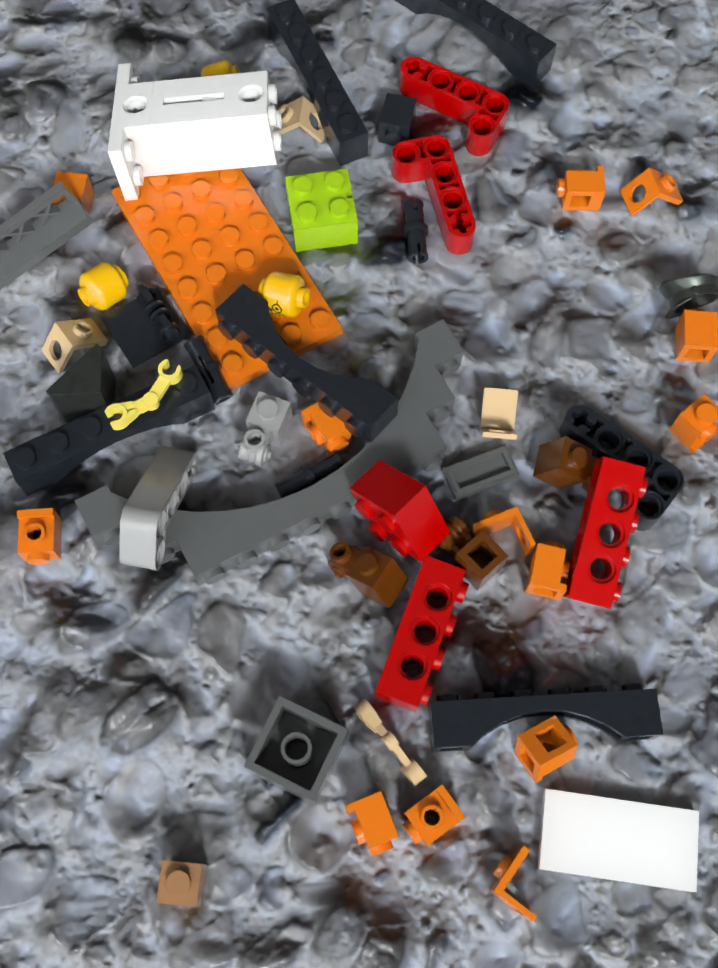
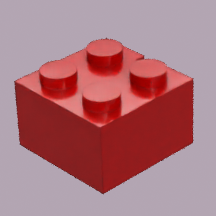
M378 460L349 488L357 500L354 506L370 522L368 526L369 531L379 541L383 542L385 539L389 541L393 548L402 556L409 554L421 562L451 533L426 485L381 460Z

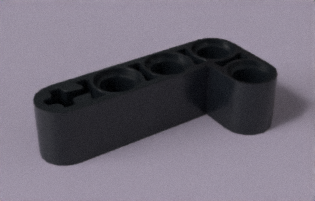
M575 405L568 409L559 428L560 437L567 436L592 449V456L596 458L605 456L627 463L630 460L646 467L644 477L648 478L647 489L643 498H638L635 512L639 513L636 530H649L659 520L682 489L684 484L682 472L675 465L585 405ZM590 433L594 434L592 438L589 437ZM599 441L608 442L613 449L603 448ZM657 480L666 482L670 490L663 489ZM638 506L647 507L652 516L642 514Z

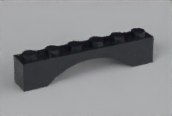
M287 0L267 7L269 35L279 54L291 63L302 80L318 114L328 145L339 165L343 166L368 156V131L296 1Z
M395 0L415 14H437L464 25L491 47L510 74L533 88L551 70L557 44L486 0Z
M242 284L215 309L219 323L218 329L227 339L238 341L250 357L254 359L260 358L278 378L285 377L301 396L305 398L309 396L318 402V406L327 416L332 418L336 416L344 422L346 429L357 438L362 436L371 443L397 416L398 398L371 378H351L335 375L316 368L297 356L277 333L270 316L268 302L245 284Z
M194 365L182 371L181 381L169 386L156 410H148L140 414L122 430H113L110 422L119 420L123 414L118 413L108 418L104 412L109 406L106 405L3 452L16 483L27 496H30L60 482L80 463L118 441L154 428L185 424L215 410L211 393L197 366ZM154 384L111 404L136 401L148 393Z
M632 683L622 685L621 691H607V686L597 685L585 687L584 693H570V688H553L547 690L548 695L533 696L532 690L510 692L511 697L496 698L495 692H480L473 694L474 699L459 700L457 694L436 696V701L430 702L428 706L432 753L467 751L482 737L502 725L523 718L554 715L583 722L602 731L617 742L652 740L663 735L657 689H644V684Z

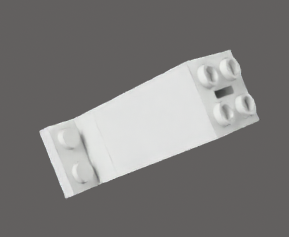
M131 63L118 64L107 152L125 201L138 200L139 186H143L144 177L277 165V151H282L281 133L277 130L282 129L281 111L276 110L274 105L278 102L276 85L269 82L268 71L141 83L140 77L134 75Z

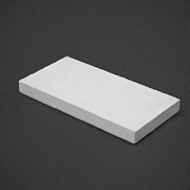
M544 789L537 869L697 892L699 811Z

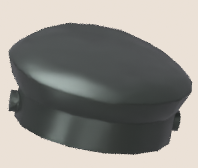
M701 273L663 281L658 289L663 297L669 300L670 309L665 318L672 319L682 315L684 309L690 310L716 301L718 299V276L710 273Z

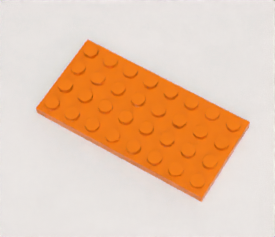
M241 168L144 177L143 186H139L138 200L125 201L120 186L111 190L115 202L195 337L203 336L214 360L220 362L222 366L220 371L230 391L270 371L264 361L260 358L254 359L250 357L238 341L227 339L218 329L219 323L215 309L242 284H245L258 294L262 279L267 278L272 272L296 274L303 278L306 288L310 290L308 306L302 308L296 317L289 318L270 314L277 333L297 356H301L343 334V327Z

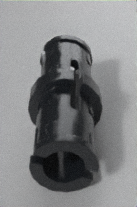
M409 199L403 204L406 220L403 233L408 243V261L415 264V256L418 255V263L421 264L429 259L426 245L428 225L424 223L423 201L416 199V208H414L413 199Z
M197 336L187 341L183 346L188 351L194 365L197 366L205 381L214 405L223 403L233 397L234 394L230 391L220 371L222 366L219 361L214 360L203 336Z
M334 450L310 465L305 463L300 466L301 470L274 485L281 498H284L314 485L344 464Z

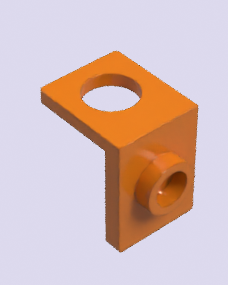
M650 167L620 190L629 213L633 216L657 198L676 205L683 202L675 179L669 173L664 174ZM643 185L646 190L645 196L640 202L635 203L632 199L633 191L637 186Z
M517 506L504 512L501 509L490 511L481 518L482 521L473 524L470 533L473 538L482 530L487 534H491L511 525L525 555L531 554L536 545Z
M521 845L518 846L512 857L505 854L493 871V874L498 878L489 891L525 919L534 922L537 916L504 891L530 852L529 848Z

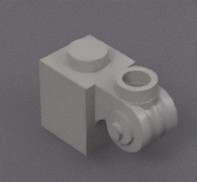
M260 391L258 392L246 418L248 431L238 443L239 459L243 461L248 460L249 463L254 462L260 467L264 466L271 459L273 454L271 445L281 448L293 420L291 402Z

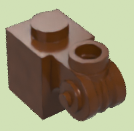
M564 436L539 445L533 477L558 489L582 483V488L588 491L595 460L598 458L592 456V449Z
M452 516L446 523L451 533L439 544V547L445 549L455 558L454 566L466 570L464 577L478 591L503 569L508 555L484 530L473 538L469 535V524L456 516Z
M338 542L330 549L331 558L327 564L334 572V575L340 579H349L364 597L389 609L409 580L393 557L367 546L361 551L355 545L352 546L346 542Z

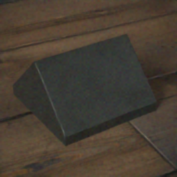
M97 343L46 390L47 395L66 423L116 401V378L102 347Z

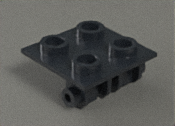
M146 283L139 284L136 287V299L101 317V320L132 368L190 337L189 332L159 288L153 289L152 286H147Z

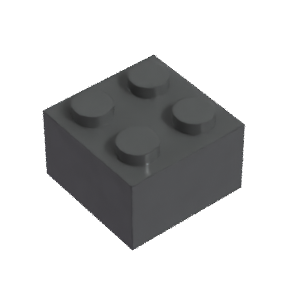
M279 695L243 767L248 772L316 805L349 736V729Z

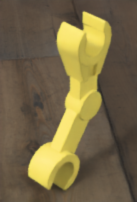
M168 359L163 360L158 366L159 377L148 393L136 401L109 405L104 411L108 418L118 413L123 414L119 420L110 422L113 430H122L140 414L148 410H156L169 386L181 381L183 376L181 366L178 365L172 375H166L165 372L169 369L170 363Z

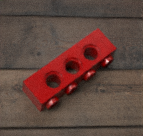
M605 456L595 460L570 559L568 577L564 583L567 585V590L563 597L611 609L612 603H617L622 588V583L618 582L621 567L625 568L630 557V547H627L629 534L635 532L639 521V513L635 512L638 498H643L647 489L648 478L644 477L646 467ZM612 489L619 491L622 495V504L618 509L613 508L608 502V494ZM604 524L610 525L614 531V537L608 544L604 543L599 536V530ZM597 558L602 560L605 565V573L598 579L593 577L590 571L591 563Z
M429 556L424 558L375 690L374 698L414 713L417 712L419 703L427 706L434 686L428 683L427 680L431 669L437 671L440 669L446 650L439 648L443 635L451 637L458 617L451 614L455 601L463 603L469 583L463 581L466 573L465 569ZM434 594L439 595L445 600L446 605L442 608H433L427 603L426 598ZM421 627L428 628L432 631L434 639L430 642H421L415 637L414 631ZM407 661H415L421 666L422 673L417 677H409L404 674L401 666Z

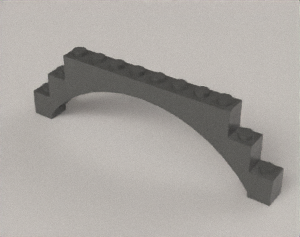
M442 319L414 333L413 350L416 354L414 366L406 388L398 401L397 416L371 443L368 442L347 463L319 482L279 500L227 511L191 512L176 510L166 528V546L162 564L173 559L175 553L181 550L199 586L204 583L208 585L216 583L226 576L225 572L237 566L244 568L251 565L258 559V555L269 549L272 552L280 550L290 542L289 539L298 534L308 535L316 531L325 520L331 517L339 519L347 515L352 510L351 507L357 502L349 488L378 460L387 463L413 478L412 475L422 470L429 472L440 466L445 456L446 445L432 422L437 424L444 421L453 411L455 396L442 376L447 377L459 369L464 351L445 321ZM108 485L75 500L91 536L99 547L119 542L121 514L128 500L112 493Z

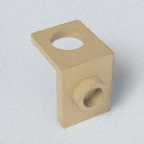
M304 96L276 109L281 111L282 129L277 130L280 131L281 135L300 126L319 143L324 141L325 133L315 107ZM310 113L318 121V130L314 129L310 123Z
M92 318L58 321L54 323L42 347V352L57 373H61L64 371L74 350L92 348L96 343L100 347L106 346L108 340ZM55 341L60 344L62 349L60 359L54 354L53 346Z
M484 387L479 431L482 437L517 440V433L514 431L518 390Z

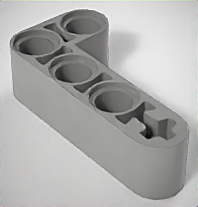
M162 446L127 500L121 514L119 535V559L121 564L159 570L165 553L166 528L195 477L198 463L197 452Z

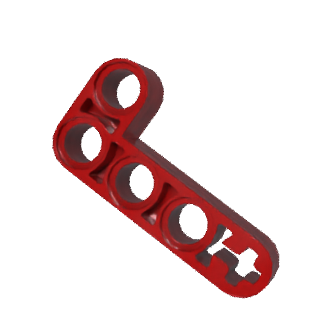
M414 56L402 61L399 79L400 93L403 96L417 98V103L467 124L465 142L467 151L475 156L488 154L505 128L509 99L496 90L422 58Z
M432 135L396 144L392 151L391 172L393 178L400 183L425 180L445 247L449 252L456 255L467 253L473 245L476 223L449 141L443 136Z

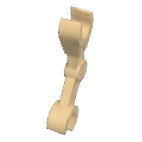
M365 698L353 707L360 720L375 734L378 733L384 745L394 753L402 764L400 767L401 771L411 784L413 783L416 786L427 777L413 758L409 759L399 746V741L391 731L385 729L379 715Z

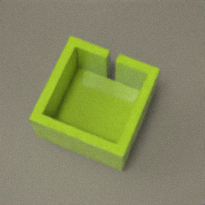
M348 168L285 177L287 203L296 252L358 243V219L354 198H352Z

